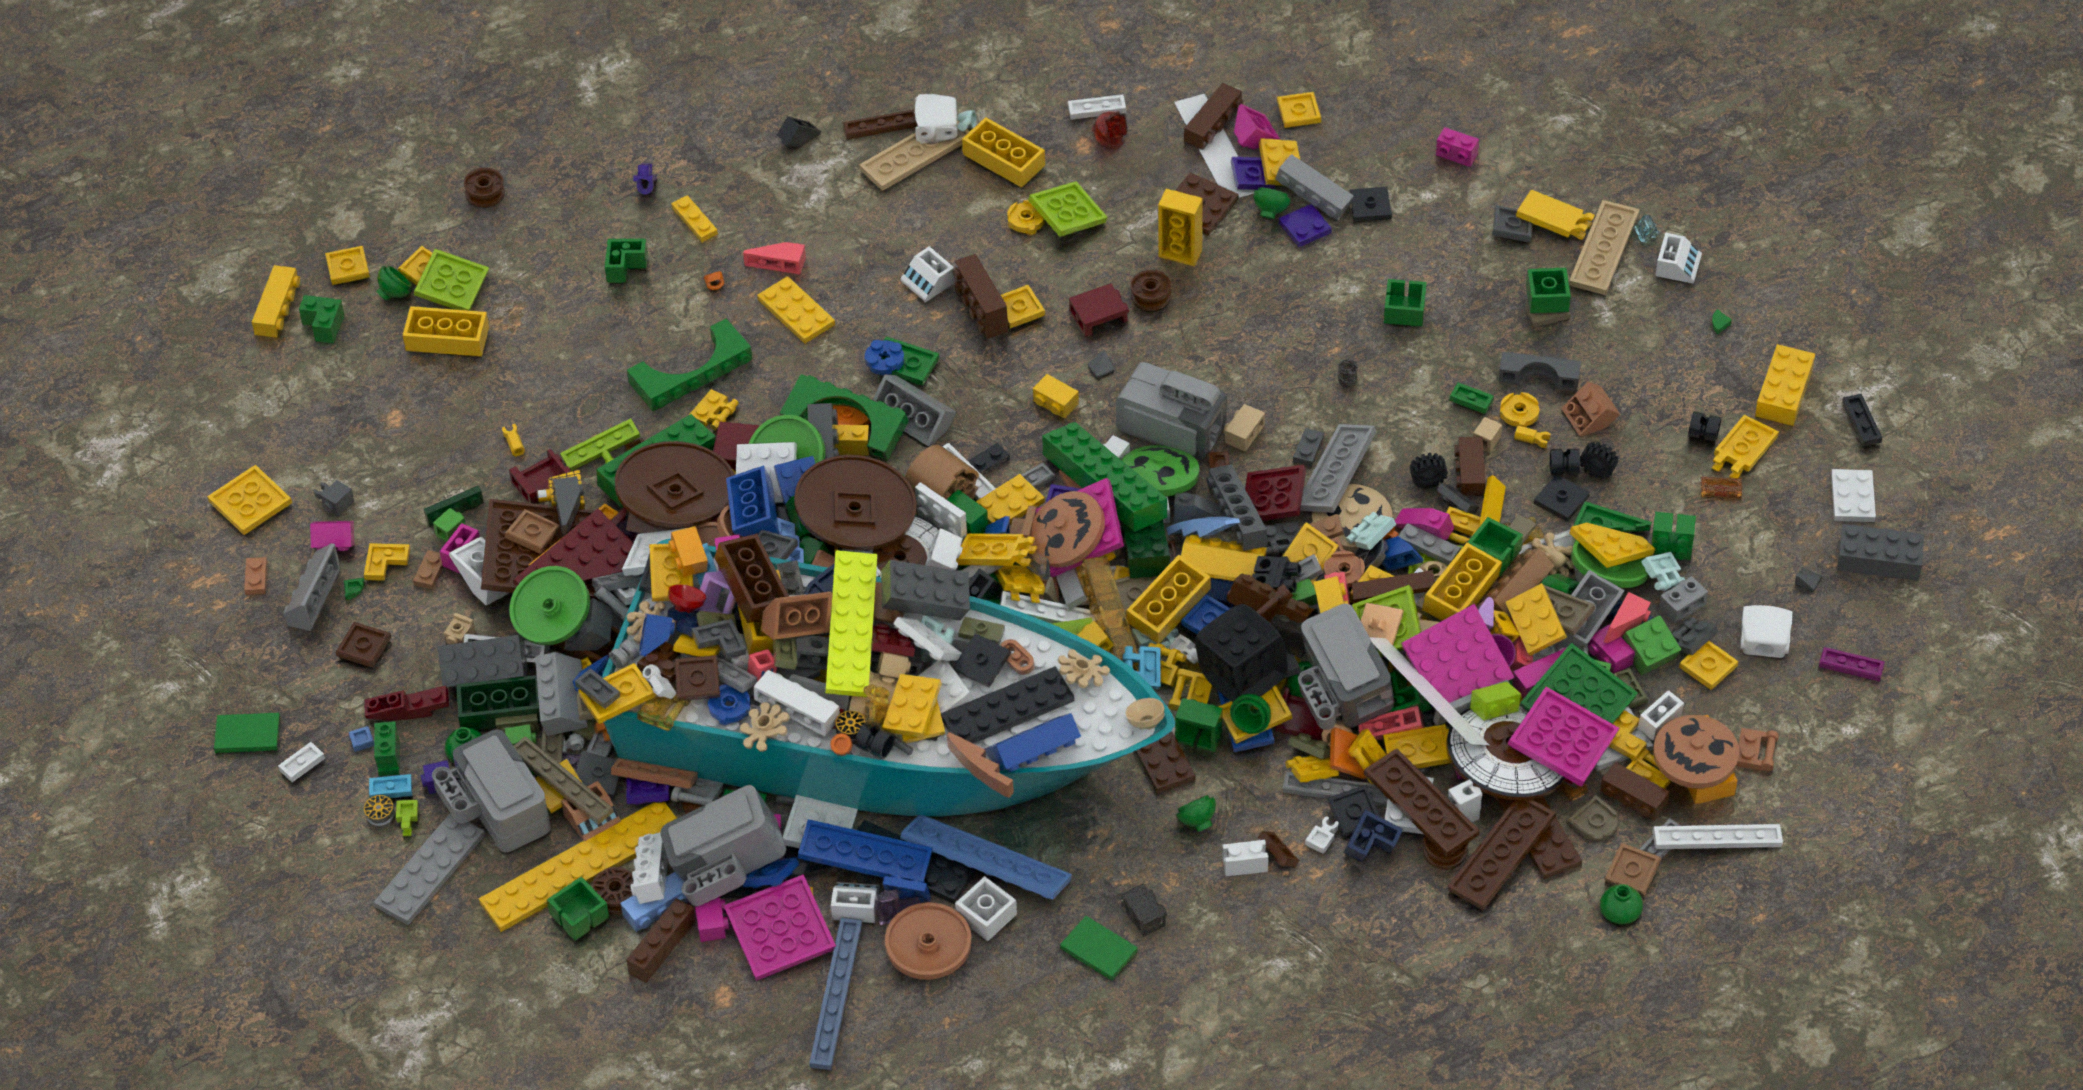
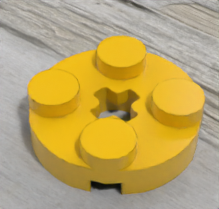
M1023 200V203L1020 204L1016 202L1008 209V226L1017 232L1034 235L1045 223V219L1028 200Z
M1521 392L1520 395L1508 394L1501 401L1500 418L1516 428L1517 426L1527 428V426L1535 423L1539 417V403L1534 396L1525 392ZM1516 408H1517V409L1523 408V411H1521V412H1520V411H1517Z

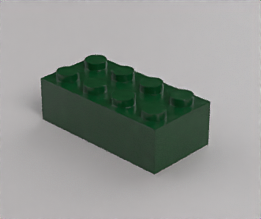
M1163 520L1136 532L1132 531L1121 521V534L1130 579L1159 576L1170 564V553Z
M537 675L456 684L460 727H468L475 730L496 728L495 718L537 714L538 722L541 723Z

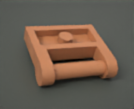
M1741 728L1737 766L1772 771L1774 768L1773 755L1775 743L1779 738L1778 732L1772 730L1764 732ZM1760 742H1767L1765 757L1763 760H1758Z

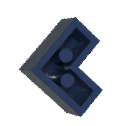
M1364 810L1343 853L1361 862L1367 856L1371 845L1391 853L1403 828Z

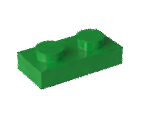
M1458 382L1450 394L1449 401L1486 414L1494 401V395Z

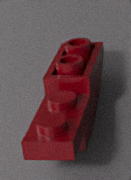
M445 685L407 695L402 690L364 699L365 717L375 720H408L432 716V710L449 707V690Z

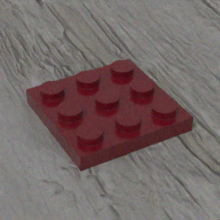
M1304 464L1247 473L1245 490L1262 521L1300 515L1307 470Z

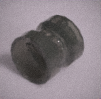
M1349 359L1341 361L1338 366V382L1344 387H1352L1357 383L1358 365L1355 361Z

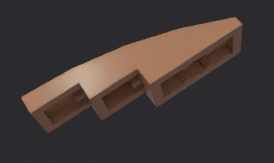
M950 732L947 734L948 748L958 761L987 786L1010 798L1014 793L1013 780L1000 774L999 764L986 759L985 749Z

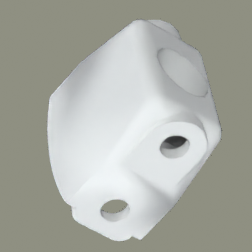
M919 94L915 98V117L918 125L915 129L916 140L921 144L936 143L956 138V99L936 94Z
M1744 606L1740 632V649H1742L1743 653L1783 658L1788 654L1792 611L1773 606Z

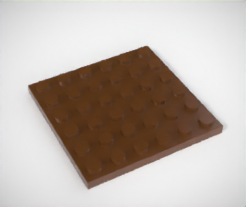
M489 499L481 590L514 593L517 587L513 583L514 578L523 572L537 557L562 538L560 528L559 532L541 553H537L505 538V532L524 509L560 525L556 506ZM578 509L570 531L595 510ZM592 582L585 583L589 591L590 600L594 598L600 601L594 596L596 591L592 586Z

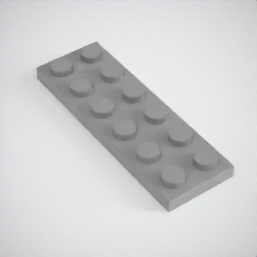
M1339 424L1303 490L1300 511L1334 513L1377 432L1375 426Z
M449 814L373 902L374 907L409 926L484 838L485 831L469 822L458 823Z

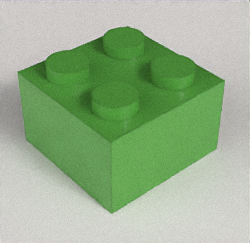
M1660 615L1626 631L1622 637L1635 651L1633 664L1640 675L1646 674L1676 659L1682 650Z

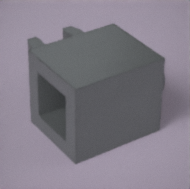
M337 480L330 487L322 482L320 485L323 491L313 490L315 497L322 499L323 508L328 513L332 512L338 517L354 502L352 489Z

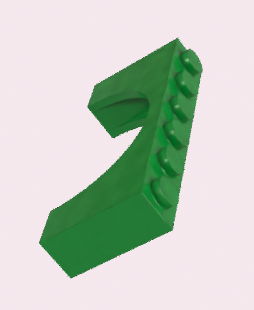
M727 318L710 326L711 340L716 348L710 360L702 367L684 374H667L654 370L642 361L627 369L628 383L652 411L664 407L666 404L753 360L751 346Z
M800 374L780 411V415H795L807 420V404L832 403V406L844 405L858 409L871 422V436L867 445L870 455L886 461L889 460L909 422L904 410L898 407H889L882 401L870 400L869 397L863 394L859 396L847 388L840 389L830 382L826 381L824 383L814 376Z

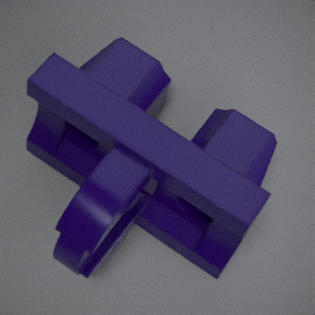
M641 163L638 165V174L633 176V181H637V190L641 194L652 192L654 181L657 179V174H653V163ZM642 179L649 181L646 189L643 188Z

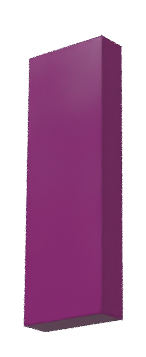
M1824 647L1819 667L1880 682L1885 661Z

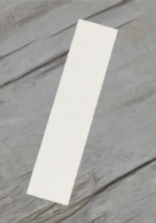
M1205 94L1174 103L1187 125L1208 99ZM1222 129L1220 133L1214 136L1211 144H1208L1203 150L1200 148L1199 150L1218 185L1238 193L1239 198L1253 194L1254 190L1237 189L1231 167V158L1238 157L1224 129Z
M1370 637L1374 646L1469 744L1489 745L1386 638Z

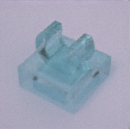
M1646 214L1634 227L1642 242H1647L1650 237L1656 238L1660 233L1652 217Z

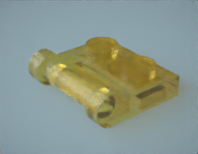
M655 694V697L646 701L637 713V719L670 731L674 726L675 719L683 708L690 704L691 700L678 701L677 694L672 699L663 696L659 697ZM676 703V705L668 714V716L664 717V715L667 713L672 704Z

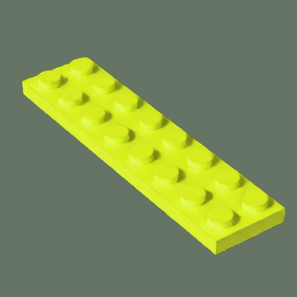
M838 550L835 552L826 694L868 697L877 554Z

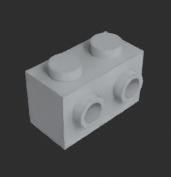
M1691 576L1687 580L1680 581L1674 588L1662 593L1659 609L1676 624L1706 605L1708 591Z

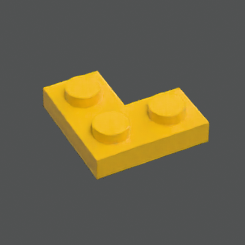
M369 543L364 579L385 581L387 565H408L410 545Z
M1624 711L1613 724L1619 730L1608 747L1636 761L1646 749L1647 742L1632 735L1638 727L1640 718Z

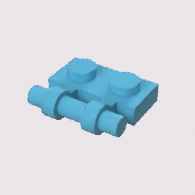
M1125 646L1123 662L1132 668L1133 662H1138V671L1136 672L1153 689H1159L1160 648L1140 646L1138 654L1133 653L1132 646Z

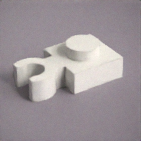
M1326 816L1322 821V828L1316 825L1306 838L1305 845L1324 854L1334 840L1333 833L1338 830V822L1336 821L1334 825L1329 826L1327 825L1329 817Z

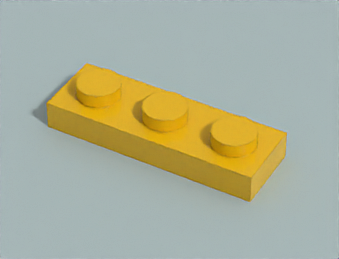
M688 195L671 203L672 209L701 242L718 235L717 228Z

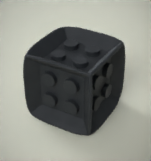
M1240 604L1227 610L1201 629L1196 636V652L1202 673L1210 684L1231 702H1234L1235 699L1243 694L1262 696L1281 682L1287 675L1288 661L1282 637L1271 623L1245 604Z

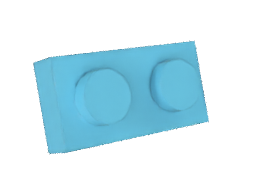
M411 774L369 778L370 798L376 795H384L389 798L413 796Z

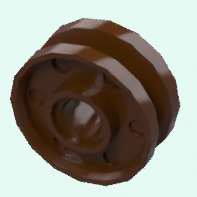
M484 167L469 172L464 179L467 201L471 205L483 208L498 204L505 194L502 174L495 169Z
M1145 270L1136 274L1131 280V300L1133 304L1145 311H1156L1164 308L1171 300V281L1169 277L1157 270Z
M1424 836L1423 856L1433 867L1451 870L1459 867L1465 861L1468 853V843L1446 857Z
M610 867L604 869L595 877L592 888L607 903L609 914H622L621 902L633 896L631 891V884L634 882L632 872L623 867Z

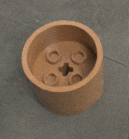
M932 445L922 451L913 461L905 475L914 493L915 487L920 482L944 499H947L959 489L973 500L978 490V487L975 485L979 473L941 445Z

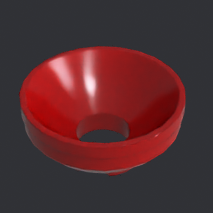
M676 584L670 586L668 590L670 602L680 612L692 613L694 610L702 607L706 600L704 592L689 585Z

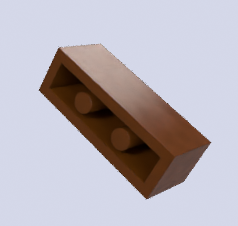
M1458 437V445H1454V457H1458V460H1455V472H1459V476H1456V488H1460V492L1465 496H1484L1486 481L1483 437Z
M1616 762L1603 776L1600 791L1607 797L1616 799L1624 806L1630 807L1638 811L1642 816L1649 817L1654 821L1667 806L1670 792Z

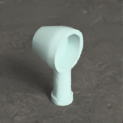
M974 110L958 114L957 120L960 122L958 129L960 131H965L967 128L973 129L976 126L977 118Z

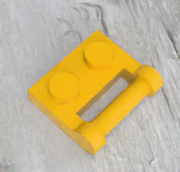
M1449 506L1446 513L1450 515L1454 530L1472 537L1479 528L1480 517ZM1453 532L1448 537V540L1463 545L1470 539Z
M1178 669L1173 697L1169 700L1168 708L1178 711L1186 680L1191 681L1187 699L1207 704L1212 685L1204 674Z
M1369 729L1362 730L1348 750L1351 757H1355L1363 770L1386 756V753Z
M1645 749L1636 761H1632L1626 767L1664 789L1672 782L1660 770L1647 763L1649 762L1657 767L1654 756L1650 754L1651 751Z

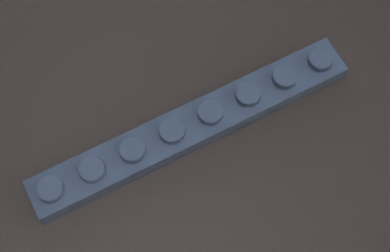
M840 919L835 942L836 947H834L809 1062L810 1068L832 1070L859 944L862 920Z

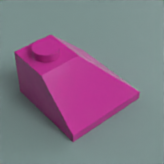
M1243 104L1239 105L1234 133L1242 147H1248L1253 150L1258 149L1260 138L1280 140L1265 114Z

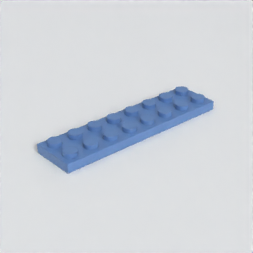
M918 815L901 832L900 839L933 847V853H938L949 860L958 861L967 867L975 868L987 875L1000 878L1004 882L1020 886L1024 890L1040 894L1044 898L1053 900L1071 881L1072 874L927 816Z

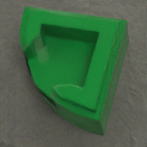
M1718 309L1714 312L1712 325L1713 330L1717 334L1731 325L1732 320Z
M364 578L344 580L346 600L355 598L363 591L365 586Z

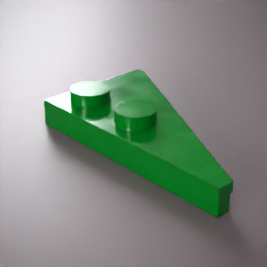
M1584 501L1573 526L1591 523L1621 532L1650 531L1652 522Z

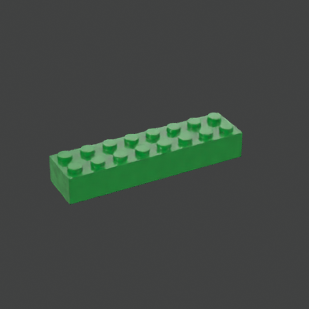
M1076 422L1069 423L1066 426L1042 435L1043 455L1080 487L1085 488L1105 478L1111 481L1118 519L1132 531L1136 532L1168 518L1167 497Z

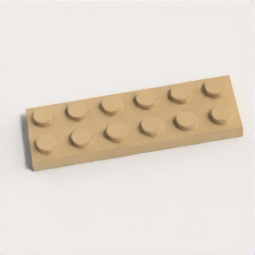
M957 120L956 138L936 143L921 144L916 140L915 132L859 164L860 170L883 191L962 145V138L970 131L968 129L960 131L958 129L960 122Z
M1602 200L1569 280V286L1603 295L1607 294L1639 216L1640 209Z

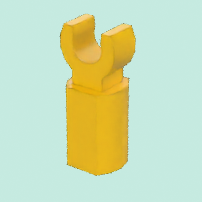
M512 424V431H507L505 427H502L503 436L507 440L512 455L514 457L523 455L525 448L518 434L517 426Z
M1517 426L1514 440L1530 444L1536 443L1541 448H1547L1548 441L1546 440L1550 441L1551 434L1549 432L1539 433L1537 430Z

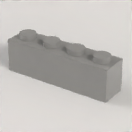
M1292 154L1280 166L1275 178L1280 184L1288 187L1298 196L1303 197L1313 206L1318 207L1337 221L1350 207L1354 197Z

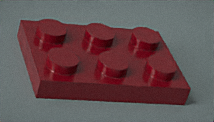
M877 624L876 626L873 625L871 648L872 651L914 657V639L899 633L898 627L894 629L889 628L886 624Z

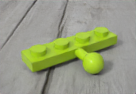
M630 418L561 452L560 455L565 465L571 471L601 456L608 463L614 459L609 452L640 438V433Z

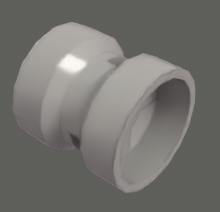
M628 640L622 642L618 649H614L609 653L611 661L618 668L626 667L630 660L633 661L639 656L636 647Z

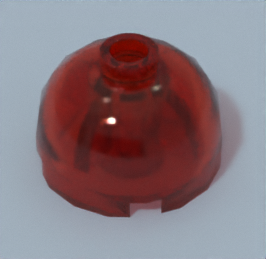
M1120 111L1103 112L1096 118L1092 126V132L1095 140L1101 146L1117 149L1124 144L1125 141L1121 140L1123 135H1127V121L1124 115H1120Z

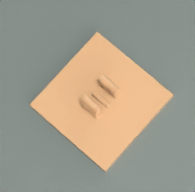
M1366 603L1361 623L1369 637L1386 638L1393 645L1404 610Z

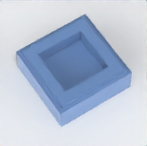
M369 726L348 732L355 752L374 746Z

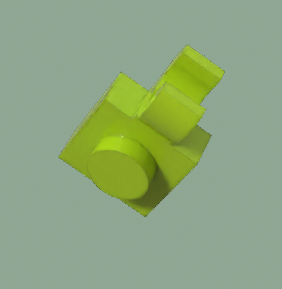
M418 800L397 801L396 821L401 822L403 837L412 836V822L418 821Z

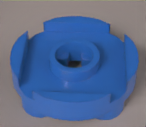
M872 341L871 346L865 351L866 366L877 375H889L896 369L898 371L904 364V353L901 344L892 341ZM882 356H887L885 360L881 359Z
M724 684L720 686L719 698L708 699L710 715L722 725L738 722L749 715L751 701L747 691L742 693ZM727 701L730 703L734 702L732 706H726Z

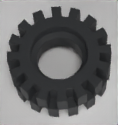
M1591 442L1587 444L1582 452L1580 466L1584 467L1583 470L1585 472L1589 471V475L1594 474L1596 478L1600 476L1601 479L1612 475L1619 462V458L1615 456L1617 454L1615 451H1611L1612 448L1610 446L1609 448L1606 447L1607 444L1603 443V445H1600V442H1596V444Z
M1428 453V456L1421 454V458L1417 456L1415 460L1411 461L1409 467L1412 481L1418 487L1422 485V488H1426V486L1433 488L1432 485L1438 486L1439 482L1443 483L1444 479H1447V467L1441 455L1438 456L1437 453H1434V455Z

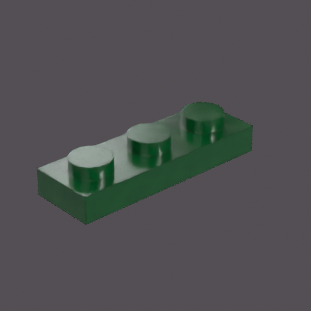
M475 486L425 508V519L429 527L433 526V522L449 508L455 512L463 513L483 504L484 501L480 487Z

